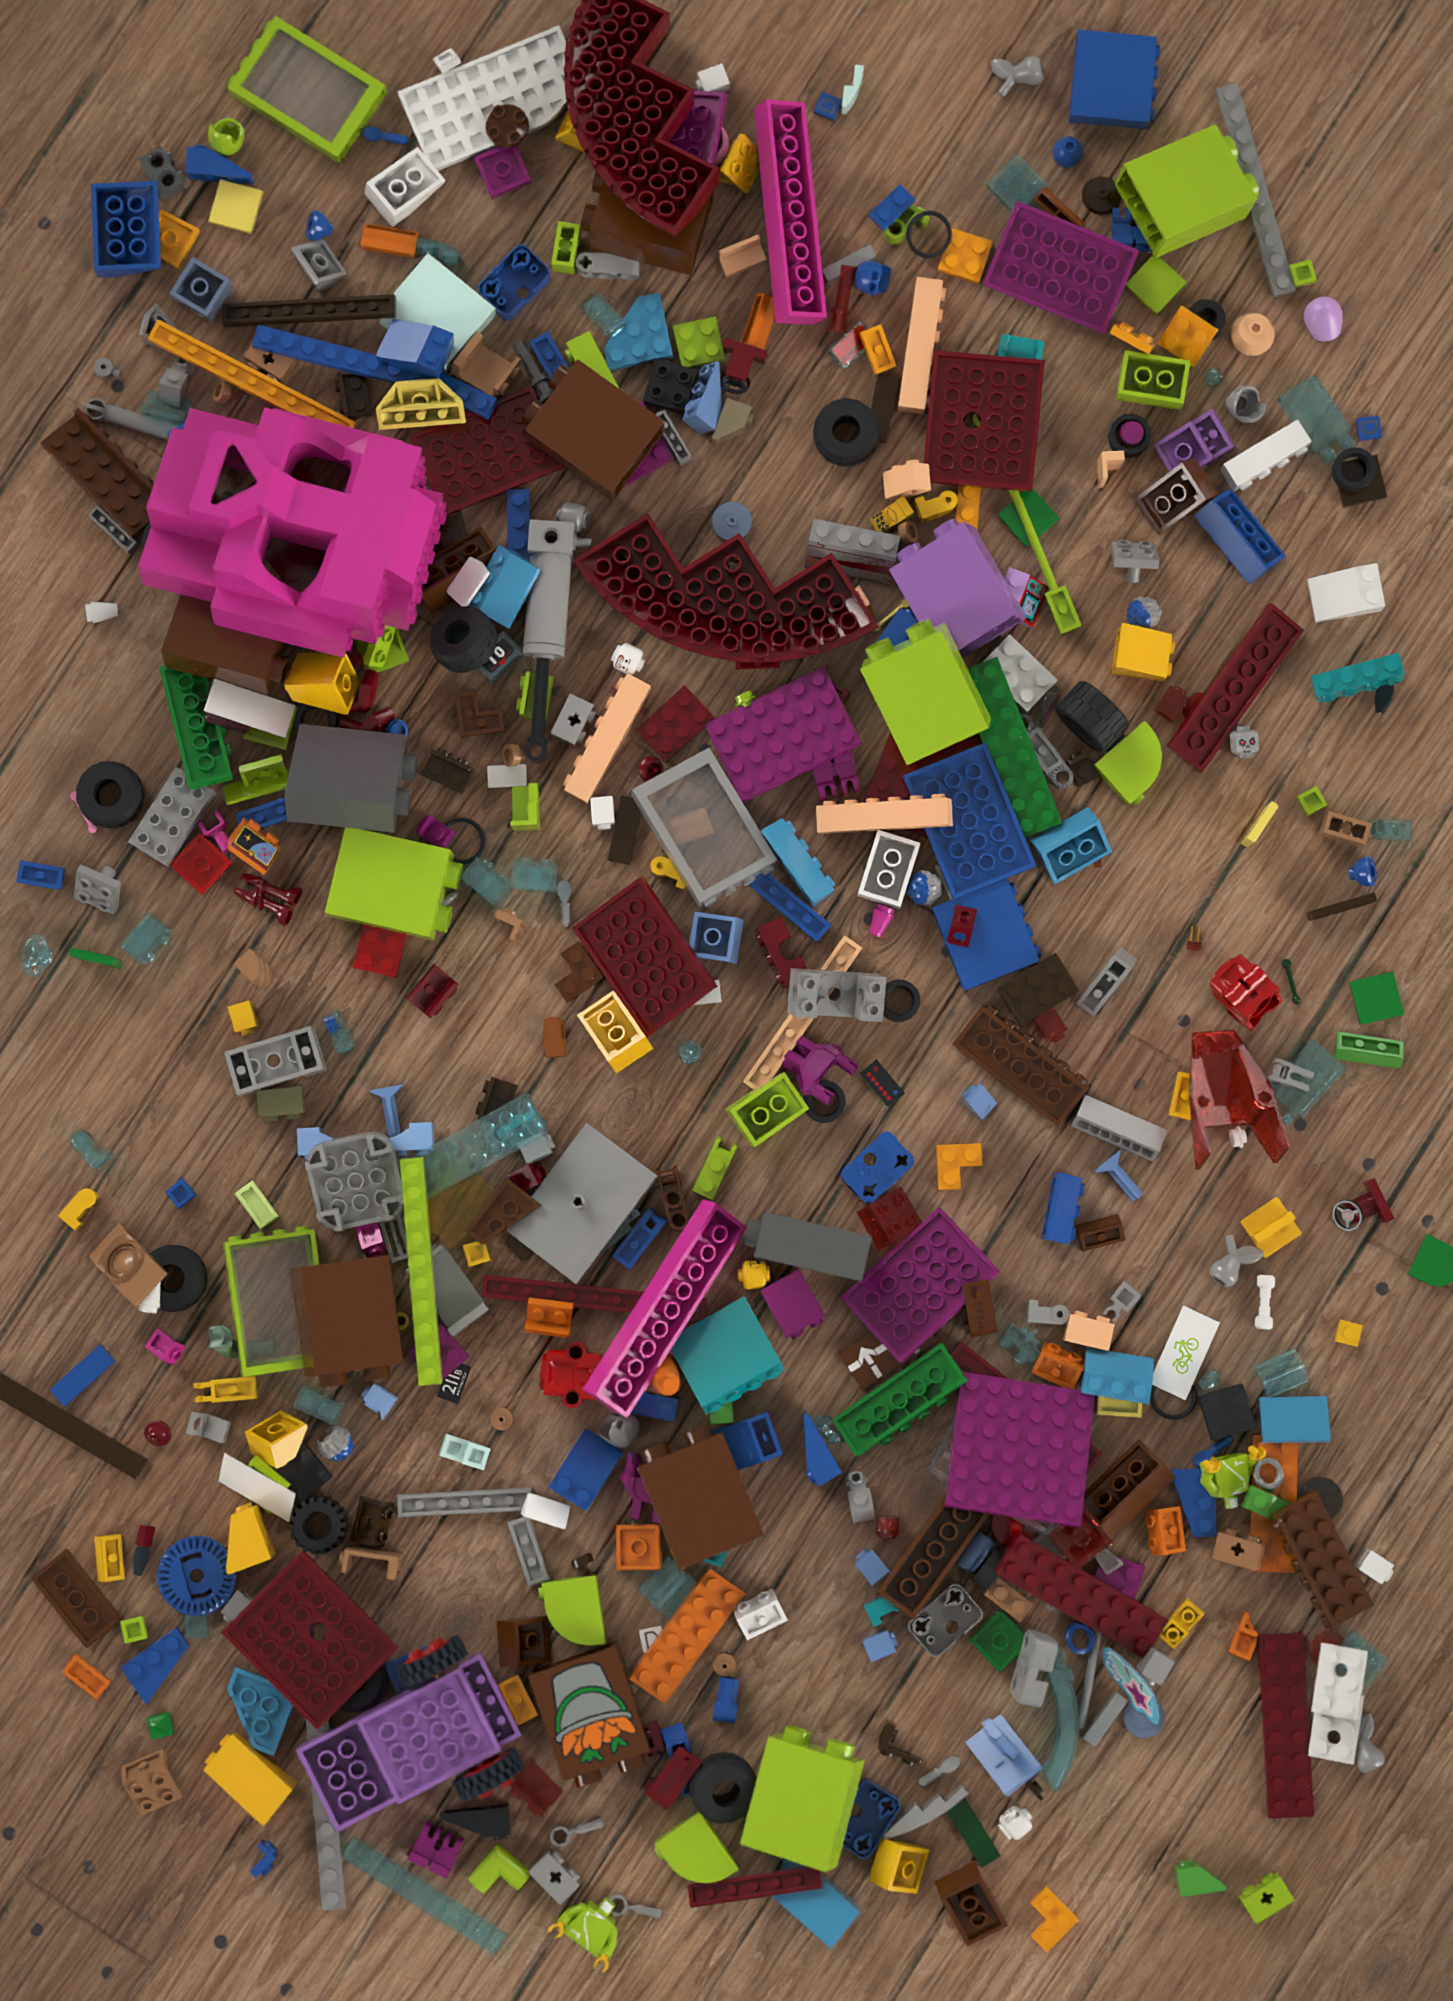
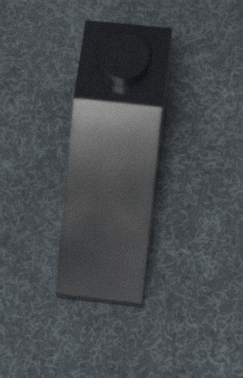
M509 1804L443 1810L440 1813L441 1820L485 1837H493V1840L506 1839L507 1835H511L512 1832Z

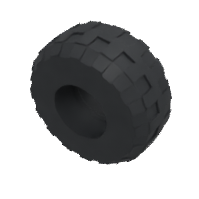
M850 398L834 400L823 407L816 417L813 428L814 442L819 453L828 462L842 467L856 466L866 461L875 451L879 440V424L872 410L861 401ZM845 422L853 423L860 430L859 436L850 443L839 442L833 435L834 429L839 424Z
M471 606L455 608L445 613L436 622L435 628L431 633L430 648L439 663L451 672H471L480 668L493 655L498 640L497 630L490 618L480 609Z
M103 761L90 766L81 775L76 786V802L80 811L90 822L100 827H123L133 821L143 807L145 792L140 778L131 768L119 762ZM109 783H118L122 790L119 802L110 807H103L99 801V793L102 787Z
M181 1245L162 1246L150 1253L163 1269L169 1265H177L182 1269L185 1276L184 1284L177 1292L166 1290L162 1281L160 1282L159 1310L179 1312L196 1304L204 1294L208 1281L206 1266L200 1256L191 1249Z
M384 1662L366 1680L365 1687L357 1690L339 1709L349 1713L361 1712L375 1705L381 1699L387 1687L388 1672L386 1663Z
M727 1752L711 1754L702 1760V1763L690 1778V1796L695 1808L707 1820L721 1824L735 1822L749 1812L757 1778L749 1763L737 1754ZM724 1780L735 1782L732 1790L727 1794H713V1789L719 1782Z

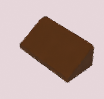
M1118 1214L1075 1225L1082 1252L1125 1241L1122 1222Z

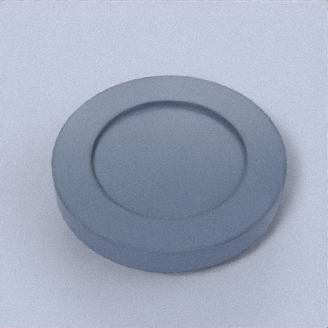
M724 503L713 514V530L724 541L729 540L738 533L745 538L752 526L751 514L740 503Z
M1130 1701L1124 1711V1723L1128 1731L1139 1738H1150L1159 1733L1165 1721L1161 1705L1157 1702L1159 1722L1155 1725L1143 1713L1137 1712Z

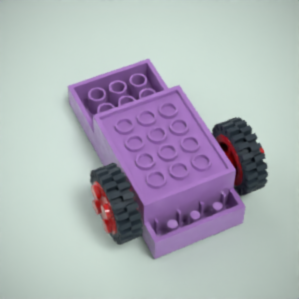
M459 1635L445 1640L439 1637L431 1641L428 1648L422 1650L420 1647L410 1652L409 1659L395 1668L404 1687L410 1688L297 1746L296 1751L337 1832L394 1802L400 1804L465 1769L467 1770L453 1779L452 1782L461 1801H467L474 1797L479 1799L487 1797L492 1793V1789L498 1786L501 1789L511 1784V1779L525 1768L516 1748L501 1751V1746L522 1736L521 1730L482 1652L479 1651L465 1658L468 1652Z

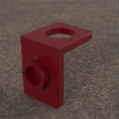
M955 905L947 943L963 947L969 946L977 914L976 909ZM958 932L963 933L966 936V938L964 940H958L953 936V934Z

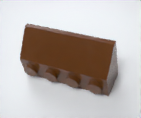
M482 527L477 528L466 535V538H461L435 554L433 563L428 564L427 571H429L427 583L422 584L421 591H423L422 599L431 613L443 608L444 605L454 600L446 591L469 557L483 562L485 567L489 564L497 548ZM468 541V544L464 546L463 542ZM462 550L463 555L451 554L445 559H437L446 553Z
M1139 1439L1085 1490L1083 1511L1112 1539L1176 1476Z

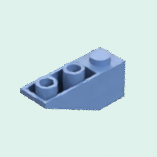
M718 361L706 364L701 368L698 381L692 389L690 401L685 406L682 420L699 434L715 430L722 412L720 363Z
M981 1083L977 1086L972 1084L961 1095L964 1098L961 1104L980 1121L997 1104Z

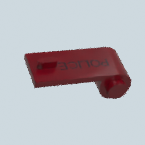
M679 1746L660 1774L655 1778L650 1777L643 1787L646 1790L644 1795L668 1810L698 1769L702 1760L682 1746Z

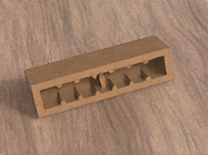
M249 948L234 965L252 984L266 990L272 979L271 966L262 955Z

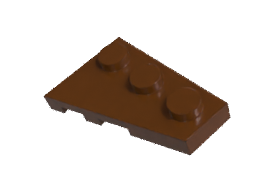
M505 1178L465 1232L484 1245L542 1205L508 1178Z

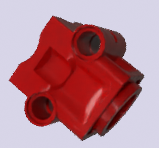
M1242 954L1229 959L1221 965L1209 983L1212 995L1226 1007L1227 1012L1238 1023H1241L1250 1032L1259 1025L1265 1014L1275 1010L1283 1002L1279 995V987L1268 978L1267 974L1258 965L1251 964Z
M581 1341L569 1344L566 1350L548 1349L547 1354H542L540 1390H544V1396L562 1397L564 1405L569 1408L578 1407L584 1399L596 1400L582 1389L603 1358V1353L588 1352L586 1344ZM573 1346H579L582 1349L583 1354L580 1358L572 1355L571 1349ZM570 1391H574L579 1395L578 1402L573 1403L569 1401L568 1393Z

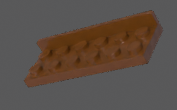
M77 408L71 419L41 441V446L131 538H134L150 523L146 507L154 486L153 481L147 474L143 475L138 470L137 464L131 458H126L121 447L116 443L113 444L101 427L97 428L93 424V420L88 413L82 412Z
M983 1004L952 1044L1056 1126H1059L1089 1089V1085L1086 1084L1088 1080L1080 1073L1076 1075L1069 1070L1070 1066L1062 1059H1059V1061L1051 1056L1053 1053L1047 1047L1036 1045L1034 1043L1035 1039L1029 1033L1024 1031L1022 1034L1016 1029L1017 1024L1011 1019L1006 1018L1004 1020L998 1015L1000 1011L993 1005L989 1004L986 1006Z
M1315 1490L1271 1514L1275 1521L1272 1523V1526L1278 1535L1282 1534L1284 1541L1281 1543L1287 1554H1292L1294 1559L1291 1563L1297 1573L1301 1572L1303 1576L1301 1583L1307 1592L1311 1591L1313 1597L1310 1600L1316 1610L1320 1609L1322 1615L1319 1618L1326 1629L1330 1627L1336 1633L1338 1632L1337 1625L1374 1605L1324 1504Z

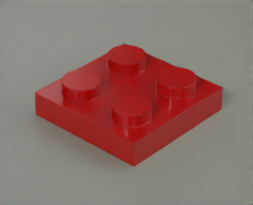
M199 833L170 863V866L201 895H204L230 868L233 862L204 835Z
M363 924L353 968L397 978L407 934Z

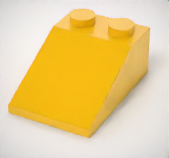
M614 990L577 1015L616 1074L653 1049Z

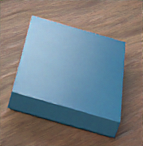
M1327 1396L1259 1397L1262 1443L1330 1442Z

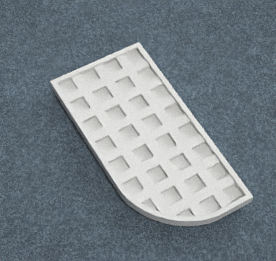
M560 26L398 91L422 152L437 171L497 147L486 133V120L496 105L510 104L521 108L529 120L528 134L550 124L561 113L567 101L564 83L566 40Z

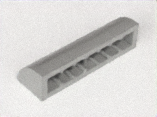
M1084 1095L1071 1125L1076 1129L1152 1162L1159 1154L1167 1133L1166 1129L1087 1095Z

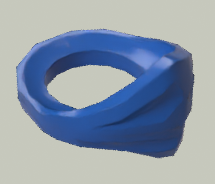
M1075 1621L1069 1625L1065 1632L1068 1648L1073 1653L1082 1655L1088 1653L1093 1648L1095 1636L1093 1629L1080 1621ZM1076 1629H1084L1089 1637V1644L1085 1649H1078L1073 1644V1635Z

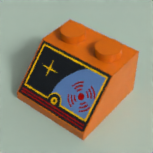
M244 817L229 836L227 849L264 875L280 850L279 838L271 832L265 833L260 829L261 825L255 820H247Z

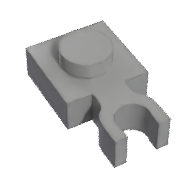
M1124 1280L1110 1297L1115 1303L1108 1306L1103 1314L1106 1315L1109 1310H1114L1116 1316L1112 1321L1115 1322L1120 1315L1121 1309L1128 1313L1142 1294Z

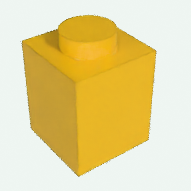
M248 1000L228 1006L235 1033H241L242 1036L255 1033L254 1029L259 1028V1023L253 1003Z

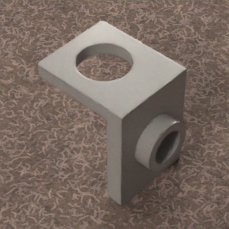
M192 1412L186 1434L203 1436L225 1444L231 1422L210 1414ZM200 1418V1425L194 1430V1422Z

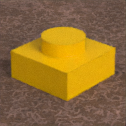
M476 1241L463 1245L469 1267L491 1261L486 1244L482 1245Z
M1340 1319L1334 1341L1358 1347L1363 1325Z

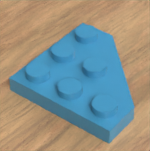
M660 292L638 297L604 347L607 366L610 371L654 362L655 358L659 360L673 358Z
M236 1666L227 1687L229 1695L232 1697L237 1708L236 1711L243 1727L247 1731L252 1747L274 1756L292 1712L293 1705L264 1676Z

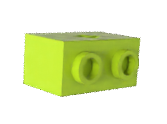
M558 221L551 262L553 272L575 274L576 258L581 236L580 224Z
M1277 1872L1265 1875L1261 1878V1883L1244 1888L1241 1891L1242 1894L1238 1896L1256 1925L1295 1901ZM1264 1892L1268 1894L1269 1898L1266 1901L1263 1899L1262 1895Z

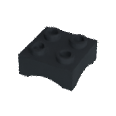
M655 358L643 398L644 404L666 409L684 416L685 406L690 401L692 389L698 375L697 370Z
M1237 1384L1198 1396L1211 1440L1214 1441L1256 1428L1243 1384Z
M306 1442L300 1445L294 1459L278 1469L272 1468L291 1484L288 1490L295 1493L293 1504L296 1507L333 1477Z

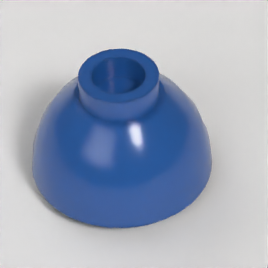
M1063 137L1053 147V158L1060 166L1073 167L1083 157V147L1076 138Z
M313 210L309 215L306 226V237L308 240L317 241L323 239L326 235L331 236L333 223L329 222L327 217L320 211Z
M1370 856L1359 859L1354 867L1349 868L1350 879L1352 881L1356 880L1363 886H1374L1377 881L1374 860Z

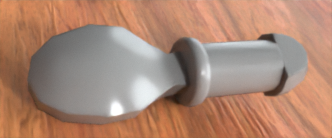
M562 880L557 886V893L562 901V904H560L561 923L564 927H569L572 920L570 917L571 904L568 903V900L572 894V888L567 880Z
M951 1756L945 1759L939 1769L935 1767L933 1771L919 1778V1786L926 1787L937 1778H941L942 1773L956 1771L961 1764L960 1758Z

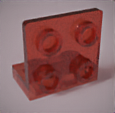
M902 1187L895 1189L856 1212L867 1232L872 1236L871 1239L878 1251L913 1232L922 1223Z
M533 1759L525 1765V1768L519 1774L513 1777L510 1784L513 1795L519 1800L523 1798L528 1803V1810L533 1815L537 1816L539 1814L541 1817L546 1814L547 1808L564 1792Z

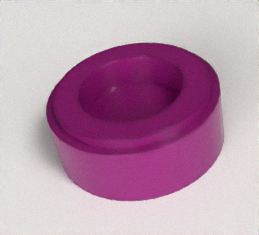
M1134 421L1126 422L1120 430L1122 440L1129 444L1138 443L1144 434L1143 427Z

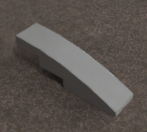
M959 1784L946 1798H943L937 1792L922 1807L914 1801L889 1825L883 1836L888 1839L932 1821L968 1795L967 1789L962 1784Z

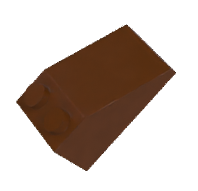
M1194 457L1180 463L1135 499L1158 535H1160L1216 497L1218 493Z
M975 1861L934 1881L943 1904L967 1946L1008 1926Z

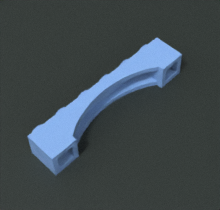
M409 1123L407 1130L389 1138L395 1147L397 1156L407 1155V1151H416V1155L429 1154V1150H435L434 1123ZM320 1127L297 1128L298 1155L304 1156V1160H306L309 1152L317 1144L334 1138L322 1133V1128Z

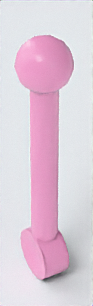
M72 792L70 798L75 802L76 792ZM83 815L89 826L88 831L95 833L97 827Z

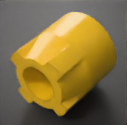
M397 1312V1319L400 1316L405 1318L403 1325L398 1324L399 1330L406 1329L410 1323L409 1315L404 1312Z

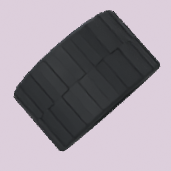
M1079 681L1055 707V711L1062 722L1080 740L1099 753H1104L1129 727L1128 720L1121 710L1100 690L1086 681Z

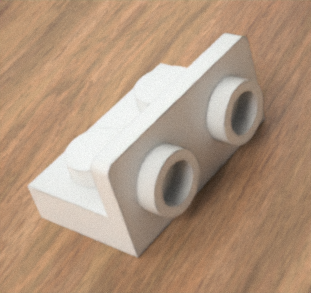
M773 1589L763 1591L758 1596L739 1603L733 1610L736 1620L747 1640L788 1621Z

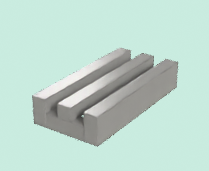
M400 1213L394 1219L387 1221L389 1222L399 1254L397 1257H395L385 1226L386 1220L379 1222L391 1263L408 1258V1251L406 1254L403 1253L393 1220L397 1219L407 1251L406 1230Z

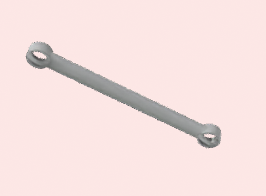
M100 398L90 399L85 405V412L90 415L94 422L105 421L165 440H169L167 436L168 431L179 426L106 404ZM95 403H100V404H102L105 408H102V407H99V406H96V405H93V404H95ZM89 409L99 411L103 414L99 417H92L89 413Z

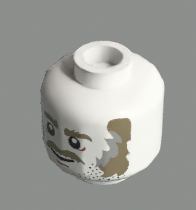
M1012 1806L1000 1816L999 1821L1001 1824L998 1826L1009 1840L1011 1838L1019 1840L1032 1829L1030 1820L1033 1817L1025 1807L1020 1809L1018 1806Z

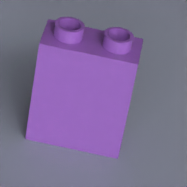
M951 519L934 530L933 533L937 539L922 548L919 543H914L902 549L896 555L899 563L889 569L918 622L930 619L933 627L946 623L963 659L1027 617L977 529L966 522L959 524L957 519Z

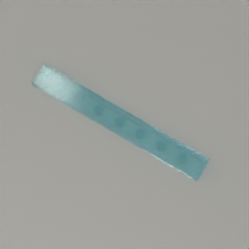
M353 1837L341 1857L494 1955L507 1936L506 1932L356 1837Z

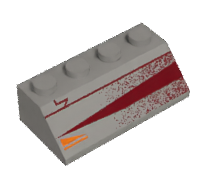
M813 519L804 567L808 568L832 553L847 576L891 584L892 574L889 569L895 565L900 536Z

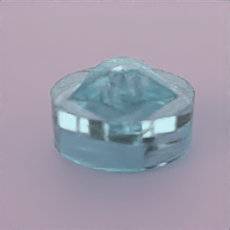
M694 1041L682 1043L678 1052L680 1060L686 1064L696 1063L701 1056L699 1044Z
M1212 1369L1198 1382V1385L1203 1390L1214 1388L1218 1384L1220 1374L1215 1369Z

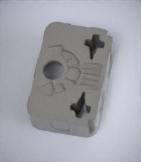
M951 1582L937 1596L924 1605L914 1620H908V1628L932 1657H939L956 1643V1639L963 1633L966 1634L981 1621L983 1612L959 1583L953 1584ZM952 1590L955 1593L958 1591L960 1592L958 1594L959 1600H949L951 1598L950 1592ZM919 1620L921 1623L926 1621L924 1624L925 1630H916V1621ZM951 1620L956 1621L959 1627L957 1632L952 1634L948 1633L945 1629L946 1623Z
M1031 1629L1025 1632L1010 1684V1694L1019 1704L1041 1708L1048 1683L1036 1680L1038 1670L1052 1672L1058 1652V1643L1048 1633Z

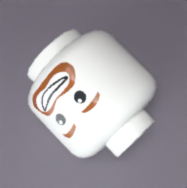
M624 643L622 646L618 645L611 658L613 667L616 670L633 675L635 671L640 672L645 663V660L642 659V650L629 643Z

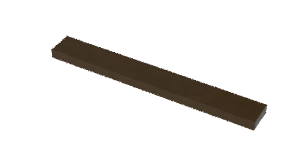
M395 294L223 303L224 327L396 318Z
M0 1372V1400L130 1477L138 1478L148 1461L147 1458Z

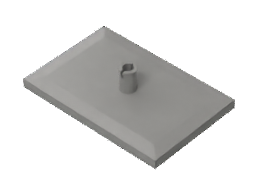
M586 1123L531 1196L542 1206L509 1227L506 1231L578 1285L658 1176ZM581 1199L582 1205L578 1206V1201Z

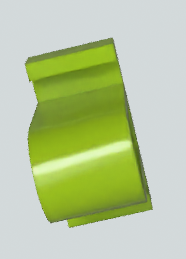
M911 205L884 231L885 240L893 245L901 243L906 237L907 227L912 218L926 210L919 206L916 208ZM928 215L917 220L921 223L920 229L923 231L929 224L930 217ZM897 227L901 232L899 234H892L889 229Z

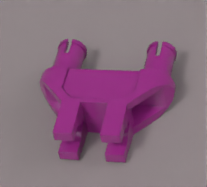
M801 1036L796 1042L797 1046L794 1051L802 1057L789 1050L784 1055L785 1060L782 1062V1065L796 1075L799 1088L804 1095H812L827 1106L833 1099L834 1093L820 1085L819 1081L832 1066L837 1065L852 1076L860 1064L846 1056L843 1049L837 1045L815 1044Z
M627 1452L625 1471L620 1474V1479L633 1499L630 1518L639 1520L642 1502H652L643 1480L638 1474L637 1467L640 1464L642 1454L636 1453L634 1462H632L634 1453ZM654 1510L652 1522L660 1523Z

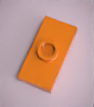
M77 1653L61 1672L96 1700L99 1699L112 1682V1680Z

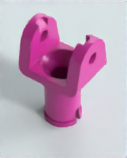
M216 810L214 814L220 824L209 831L201 820L197 824L207 838H214L224 854L229 852L227 849L229 837L225 832L228 824L221 813Z

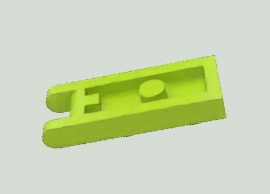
M717 1136L692 1190L713 1200L738 1146L733 1144L730 1151L719 1147L718 1145L721 1142V1137Z

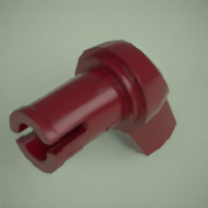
M365 670L358 696L354 699L349 714H341L342 717L360 711L367 713L372 709L379 681L377 671Z
M387 706L370 715L362 723L345 716L341 721L340 728L380 732L390 721L395 719V715Z

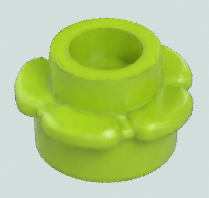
M751 690L735 697L736 706L744 705L747 707L751 705V701H753L756 695L753 696Z

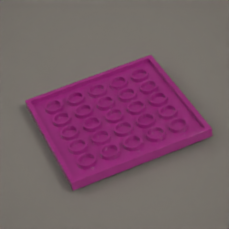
M963 1372L968 1381L958 1389L945 1507L1080 1527L1095 1395L1081 1393V1390Z

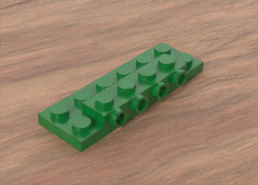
M165 665L160 666L159 669L189 790L233 780L228 756H232L229 742L225 743L223 736L227 735L224 722H219L218 715L204 711L213 683H210L207 678L169 669Z
M940 1343L834 1417L832 1421L855 1457L858 1458L875 1445L881 1444L885 1446L894 1440L892 1436L900 1431L902 1434L912 1427L911 1422L917 1418L921 1421L931 1414L929 1410L934 1406L940 1408L949 1401L947 1397L951 1395V1392L968 1380L945 1345Z

